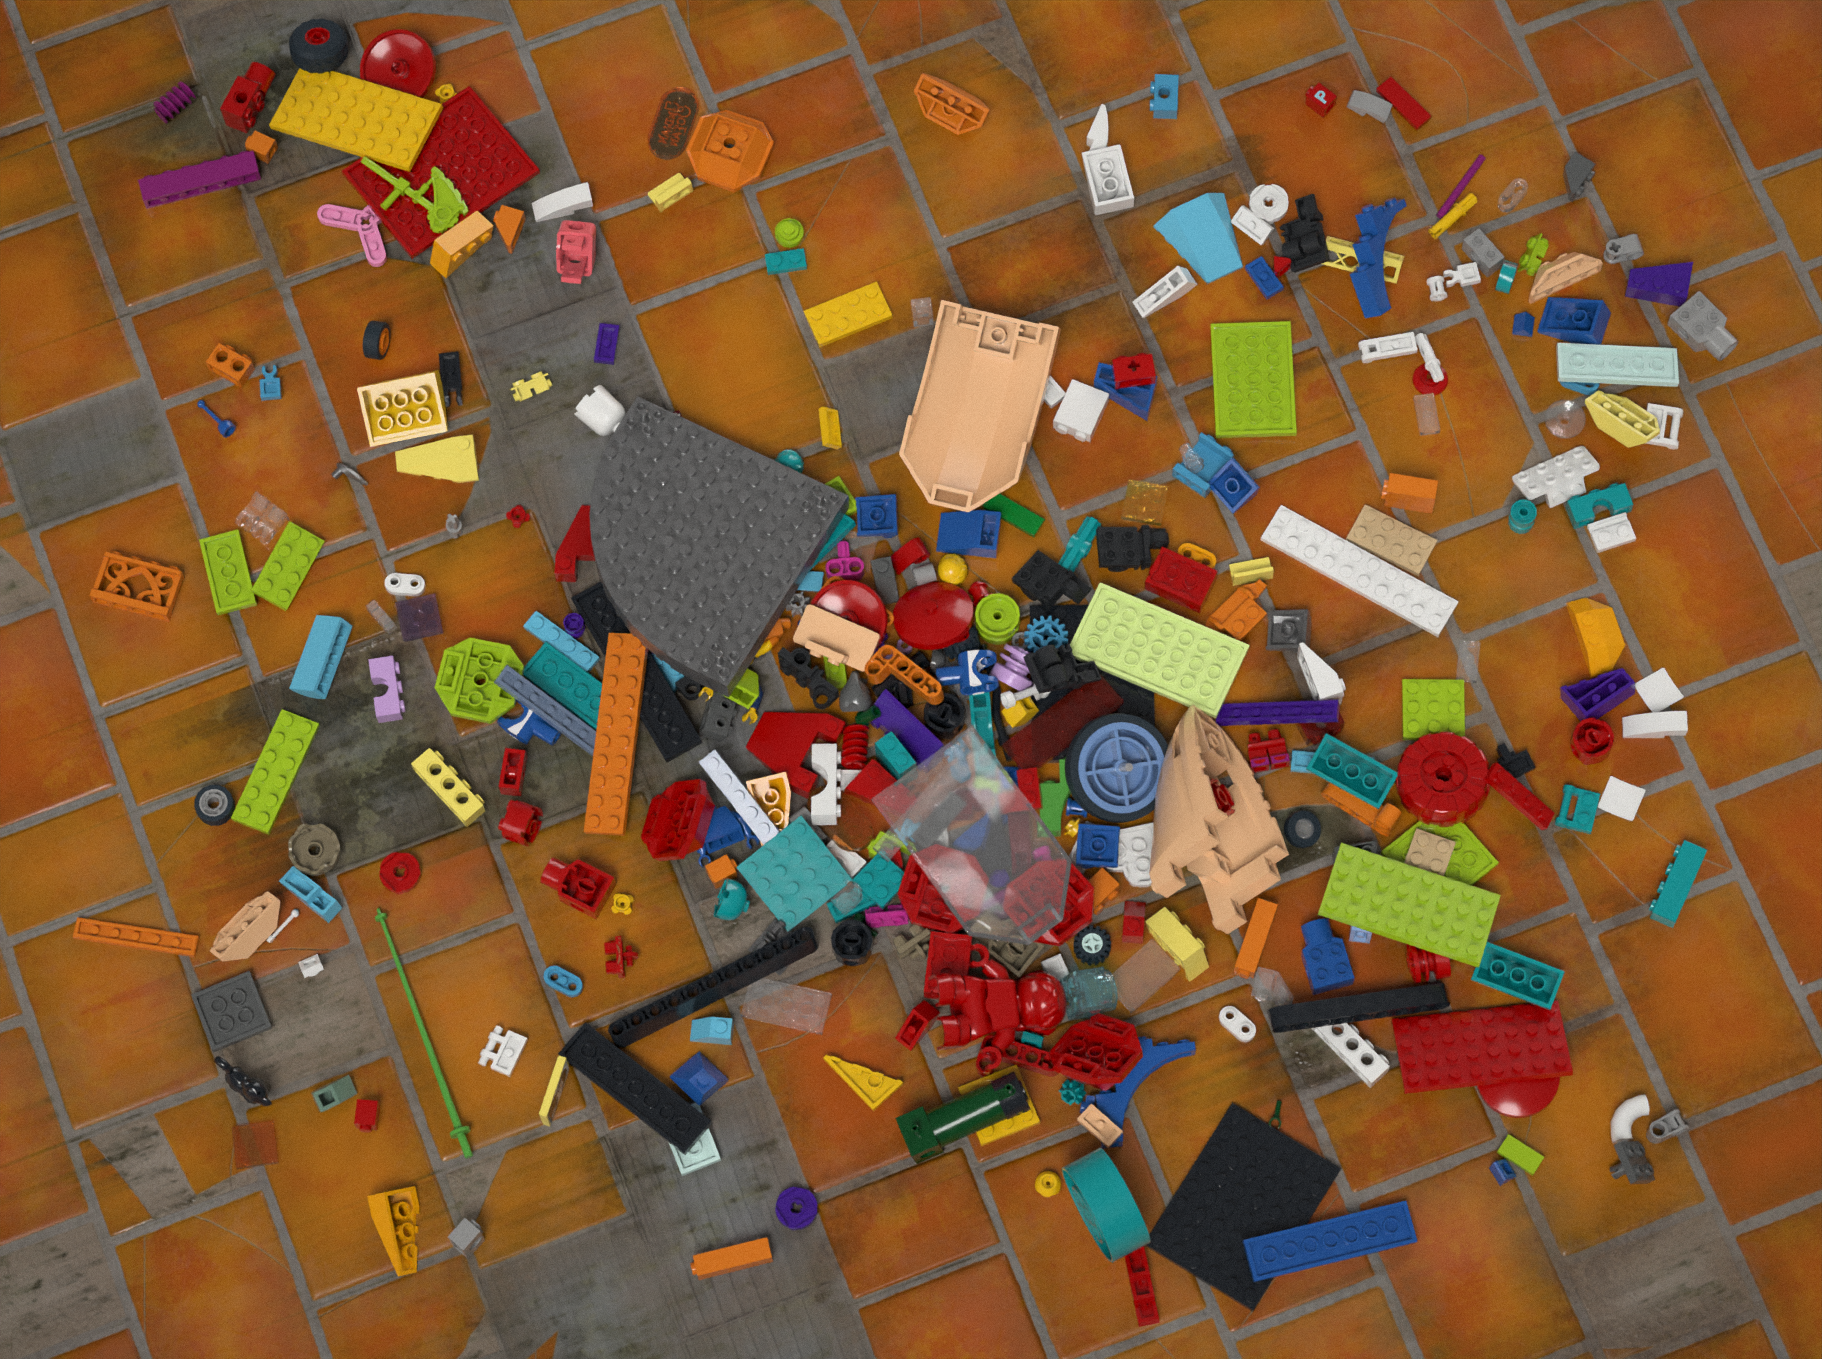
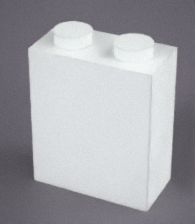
M1072 379L1053 420V428L1061 434H1070L1079 441L1091 442L1109 402V393Z

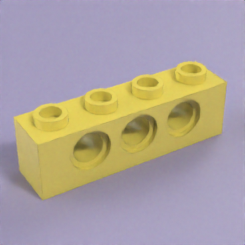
M430 748L427 749L411 763L413 770L463 824L468 827L485 812L484 800L478 794L474 796L470 791V785L464 779L462 781L459 780L456 770L451 765L447 767L443 761L445 759L438 751L433 752ZM434 769H441L440 774H431ZM446 784H455L452 789H445ZM467 797L468 801L466 803H458L460 798Z

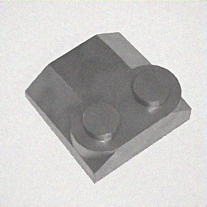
M1308 609L1268 611L1269 623L1266 650L1293 651L1298 653L1299 643L1302 642L1310 647L1311 617Z

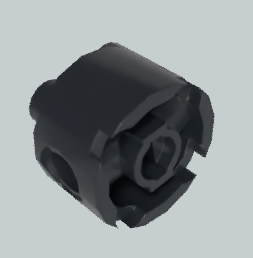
M944 693V700L940 704L932 705L927 702L924 708L925 727L939 739H953L960 733L965 723L964 707L960 699L952 694Z
M846 920L833 930L831 936L832 951L838 962L847 966H858L868 961L872 954L873 941L872 933L864 923L857 920Z

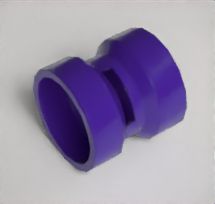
M570 613L564 618L565 632L574 639L580 638L585 632V625L581 615Z

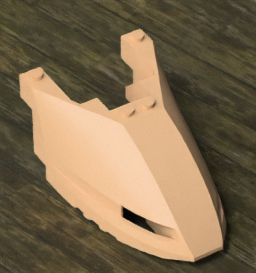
M1192 705L1178 723L1163 759L1155 796L1149 875L1153 891L1168 898L1186 886L1181 868L1187 865L1188 871L1198 876L1203 885L1213 917L1212 923L1214 927L1229 934L1247 922L1242 905L1281 880L1276 863L1289 854L1275 817L1271 818L1269 809H1271L1270 804L1267 800H1264L1262 787L1256 782L1253 770L1229 736L1212 717ZM1227 770L1233 782V785L1227 789L1235 804L1232 806L1235 812L1229 817L1218 809L1210 783L1212 778L1219 780L1217 776Z

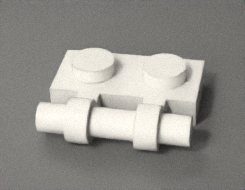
M496 1025L493 1032H490L488 1036L489 1041L485 1049H482L480 1053L481 1057L478 1064L486 1066L488 1060H492V1070L511 1077L528 1039L510 1030L503 1037L501 1036L503 1028ZM496 1043H500L501 1046L497 1054L493 1053L492 1051Z

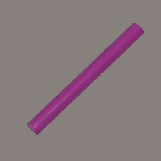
M1480 154L1440 208L1436 214L1439 219L1447 214L1486 159L1483 155Z

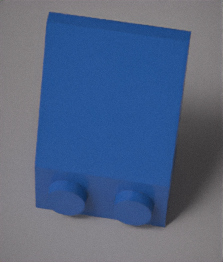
M1548 297L1537 332L1570 343L1601 345L1611 312L1603 300Z

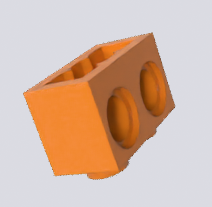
M218 343L206 361L210 371L240 388L244 386L255 370L250 357L245 354L241 356L231 346H224ZM222 357H228L227 360L223 362L219 361V359ZM239 366L244 367L241 371H235Z

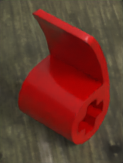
M920 537L914 538L891 556L892 566L897 575H900L911 564H920L930 557V553Z

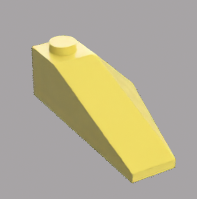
M473 435L451 437L395 452L397 472L418 476H431L434 479L440 480L442 478L456 483L479 481L476 445Z

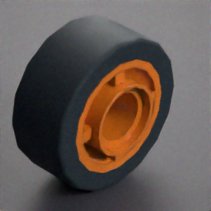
M374 320L368 323L363 336V353L366 358L384 359L390 344L389 324Z

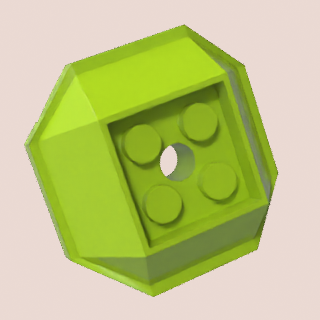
M470 637L444 650L434 688L451 716L491 724L515 707L516 699L496 685L494 681L506 665L521 676H523L525 668L510 645ZM479 679L486 680L483 685L476 684Z

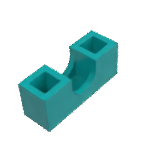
M1615 483L1601 491L1595 489L1587 495L1571 497L1567 501L1566 510L1573 529H1577L1594 522L1593 508L1596 506L1606 507L1610 511L1611 516H1615L1624 512H1631L1633 502L1626 484L1619 485Z

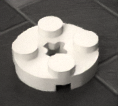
M1275 184L1260 185L1250 195L1249 210L1269 225L1281 220L1287 213L1289 204L1287 193L1283 188ZM1267 200V201L1269 202L1270 200H1272V201H1273V203H1272L1273 206H1272V207H1267V206H1265V202H1264V201Z

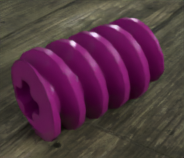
M181 81L178 82V88L175 86L171 88L173 93L167 91L165 93L166 97L161 96L159 98L160 102L155 101L153 103L154 111L166 124L168 123L167 116L173 119V111L180 114L179 106L186 109L184 102L191 105L192 101L190 98L196 99L191 89Z

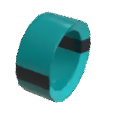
M1504 260L1495 290L1509 294L1518 267L1517 263Z

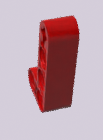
M987 1035L982 1041L980 1050L985 1048L988 1043H991L995 1035ZM1014 1041L1001 1053V1062L1011 1065L1017 1064V1067L1049 1077L1059 1074L1055 1072L1053 1067L1052 1069L1048 1068L1051 1060L1047 1051ZM1009 1049H1015L1018 1053L1011 1057L1006 1052ZM987 1052L983 1055L978 1053L976 1059L977 1073L982 1077L993 1074L995 1069L985 1071L980 1068L982 1062L992 1064V1055ZM1029 1055H1034L1037 1057V1061L1030 1063L1026 1058ZM1041 1058H1044V1062H1042V1066H1040Z

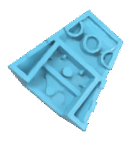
M1206 193L1173 208L1153 226L1178 251V254L1188 261L1193 270L1207 284L1243 268L1224 193Z

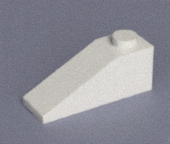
M1177 266L1135 299L1133 304L1142 318H1145L1184 296L1197 283L1187 268Z

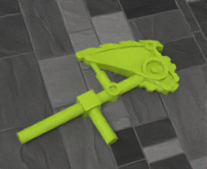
M365 156L361 160V163L394 185L392 193L380 205L384 210H387L400 195L404 196L406 194L412 198L414 203H419L428 210L427 218L430 220V229L438 234L444 233L448 228H453L454 224L458 223L459 219L457 217H459V214H463L465 217L468 213L464 200L461 201L459 191L457 189L454 190L453 183L448 178L446 179L444 173L435 166L431 169L432 174L429 181L424 183L419 190L414 191L410 188L408 181L402 177L397 179ZM431 183L434 189V204L423 197Z

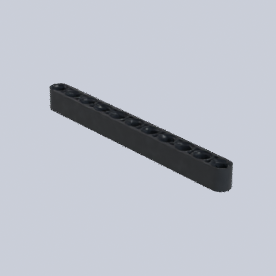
M802 927L614 1021L608 1028L614 1044L619 1048L626 1047L814 953L819 946L814 931L810 927Z

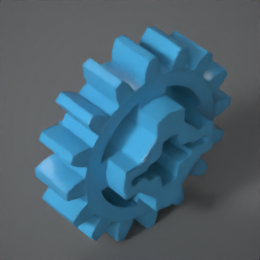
M1041 616L1040 621L1034 618L1033 626L1028 624V631L1024 632V637H1026L1024 644L1029 645L1027 647L1028 652H1036L1047 645H1054L1055 648H1059L1063 644H1068V639L1065 638L1068 636V631H1063L1065 624L1059 625V619L1057 618L1055 621H1052L1051 616L1047 620Z

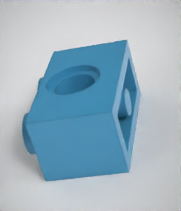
M1155 74V81H1151L1150 93H1154V99H1150V111H1154L1153 118L1177 119L1179 75ZM1161 95H1167L1168 98H1165V99H1164V98H1161L1160 96H1161Z

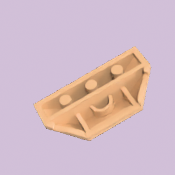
M1572 252L1560 255L1557 260L1551 263L1549 261L1543 263L1538 268L1530 292L1529 303H1534L1600 272L1603 265L1602 261L1581 253Z
M267 891L263 893V896H259L246 903L218 932L210 952L222 962L249 958L277 929L280 900Z

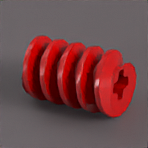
M855 724L844 728L843 751L841 753V765L844 768L863 770L866 766L864 764L867 761L865 755L868 754V751L865 748L868 747V742L866 741L869 739V735L866 733L869 732V727Z

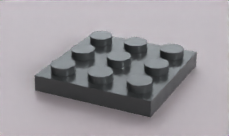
M250 971L191 994L213 1052L272 1029Z

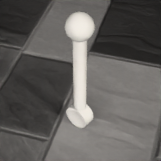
M297 909L291 911V915L268 937L267 942L271 943L294 917L299 915Z

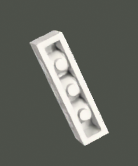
M1344 1023L1311 1028L1369 1088L1389 1071V1061L1382 1054L1378 1055L1373 1050L1374 1046L1367 1039L1363 1040L1358 1035L1359 1031L1354 1025ZM1335 1027H1339L1342 1029L1343 1033L1341 1035H1335L1332 1032V1029ZM1354 1042L1358 1048L1350 1050L1346 1044ZM1369 1057L1372 1060V1064L1365 1065L1361 1059Z

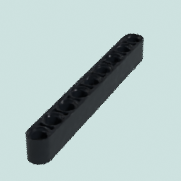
M1437 983L1281 1005L1270 1008L1267 1013L1272 1032L1281 1033L1441 1010L1447 1008L1450 1005L1445 984Z

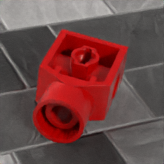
M252 62L244 76H237L220 108L227 126L246 134L250 128L254 127L258 112H261L265 106V95L276 76L273 70L261 63Z
M552 857L546 865L540 880L542 884L558 891L560 902L596 920L616 886L613 876L579 859L569 865L555 857Z

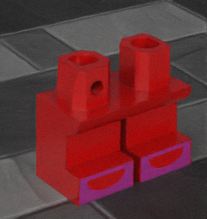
M1278 729L1267 732L1268 741L1261 742L1259 733L1249 734L1247 755L1249 766L1254 773L1269 771V766L1271 770L1289 767L1290 759L1286 750L1285 739L1281 738Z

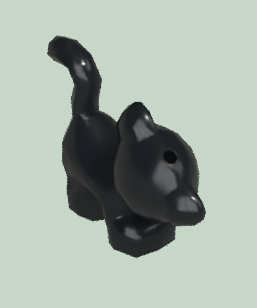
M215 1057L214 1062L226 1072L225 1081L233 1091L240 1093L248 1103H258L262 1106L272 1105V1102L268 1099V1088L262 1079L250 1077L240 1067H232L222 1057Z

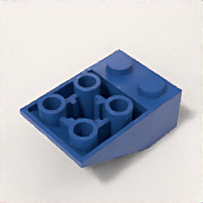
M974 510L969 513L964 511L941 513L936 552L997 558L1001 512Z

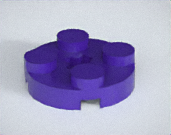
M790 1187L779 1195L775 1211L778 1220L783 1226L790 1230H801L814 1222L817 1217L818 1205L816 1198L809 1190ZM794 1203H796L797 1206L800 1204L802 1205L800 1213L791 1211L793 1209L792 1205Z

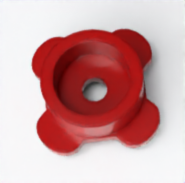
M517 505L510 512L506 513V518L511 520L514 528H520L522 523L530 520V515L525 513L523 506Z

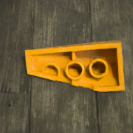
M782 772L746 781L748 791L781 832L789 824L791 789L787 773Z
M415 1186L367 1196L371 1217L398 1277L417 1273L418 1247L415 1245V1236L419 1229V1226H416L419 1202Z

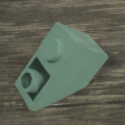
M349 1074L310 1092L319 1112L328 1110L358 1094Z

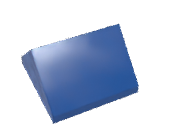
M1234 457L1208 482L1211 490L1232 514L1252 500L1260 488Z

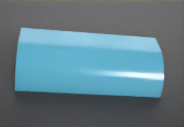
M316 615L289 689L310 698L326 699L351 632V624L341 617Z

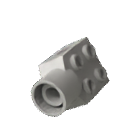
M1700 291L1670 315L1667 325L1695 352L1708 350L1718 361H1721L1739 343L1725 328L1727 317Z

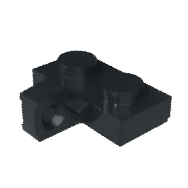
M1505 743L1497 746L1496 751L1500 757L1497 759L1498 764L1514 778L1535 770L1536 766L1527 750L1515 754L1514 751L1509 752Z

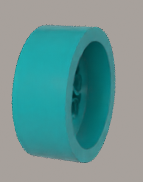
M1098 1148L1062 1167L1065 1183L1084 1223L1102 1253L1111 1263L1150 1243L1147 1227L1126 1183L1110 1157L1102 1148Z

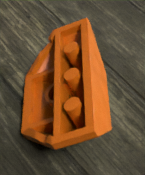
M925 73L921 74L914 89L924 117L957 135L981 128L990 112V109L977 97L945 80Z

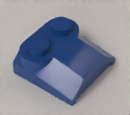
M896 494L855 497L858 525L857 537L882 536L884 538H893L898 535Z
M1078 824L1076 866L1084 869L1092 867L1117 868L1120 827Z

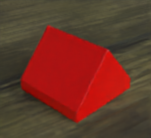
M1274 256L1273 273L1279 279L1290 270V258Z

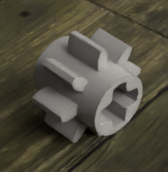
M803 592L794 594L786 606V611H792V617L795 614L802 617L807 606L806 604L810 602L809 597H803Z

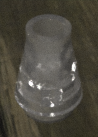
M1189 443L1183 444L1179 448L1186 469L1195 474L1204 468V460Z

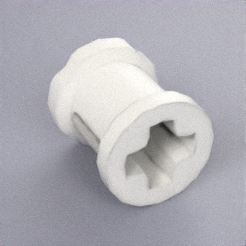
M1434 276L1426 280L1427 285L1430 287L1431 301H1441L1448 296L1444 290L1443 276Z

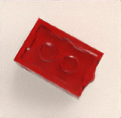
M1162 547L1154 564L1149 568L1150 572L1145 580L1144 590L1200 614L1217 580L1218 571Z
M931 931L924 998L939 1000L937 980L929 981V977L934 974L956 973L961 976H969L970 967L968 965L972 952L969 946L973 943L972 935Z

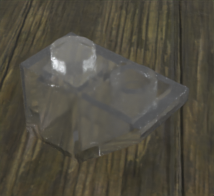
M1258 967L1251 996H1255L1256 1000L1263 1002L1267 1000L1274 1001L1278 1006L1292 1004L1294 996L1280 973Z

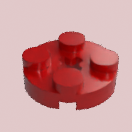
M394 852L386 856L381 862L380 880L383 886L391 892L399 895L408 892L416 887L421 878L420 865L417 859L409 853ZM398 868L402 870L404 868V876L396 877L397 873L395 870Z

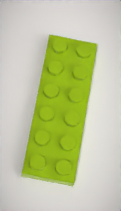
M283 709L281 710L231 816L232 821L270 835L320 727L319 723Z

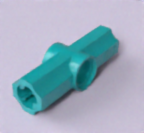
M1087 516L1077 533H1074L1070 538L1066 551L1058 563L1066 570L1074 572L1082 558L1084 559L1088 555L1093 544L1092 542L1096 537L1097 527H1102V524L1097 519Z

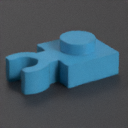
M273 365L271 373H267L266 367L263 366L262 374L265 379H260L261 400L282 399L281 380L276 378L278 374L276 365Z

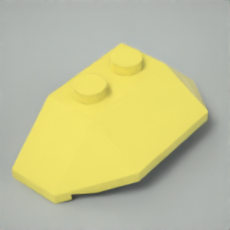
M1598 390L1585 399V404L1597 427L1628 448L1647 443L1660 434L1657 417L1626 397L1604 394V392Z

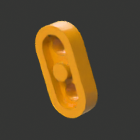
M1184 543L1178 548V554L1184 556L1185 553H1190V559L1201 564L1204 561H1208V567L1215 569L1216 557L1213 553L1191 543Z

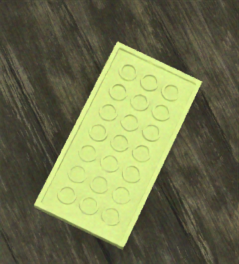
M1101 582L1070 643L1075 659L1084 663L1094 661L1096 667L1102 671L1187 707L1194 705L1213 718H1217L1250 648V645Z

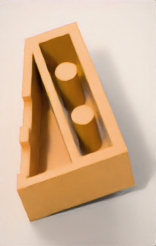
M478 211L474 212L434 240L430 264L443 277L447 278L492 238L493 225Z

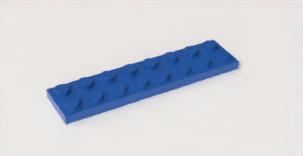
M1402 1201L1246 1239L1242 1242L1254 1283L1414 1244L1418 1241L1407 1201Z

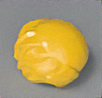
M946 554L939 562L938 575L944 582L958 585L966 579L968 567L965 560L959 555Z

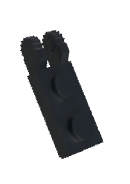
M459 352L439 353L445 407H450L451 404L449 392L455 391L458 406L463 405Z

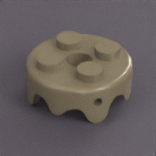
M323 824L300 825L288 842V856L292 864L300 872L310 876H318L330 871L337 864L341 853L340 843L335 832ZM313 846L320 847V852L317 855L309 854V850Z

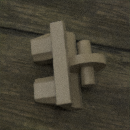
M913 925L909 932L914 938L907 942L901 934L893 939L897 949V956L900 960L908 954L912 960L917 956L922 960L926 958L924 952L929 949L926 942L930 940V931L928 929L924 930L921 926Z

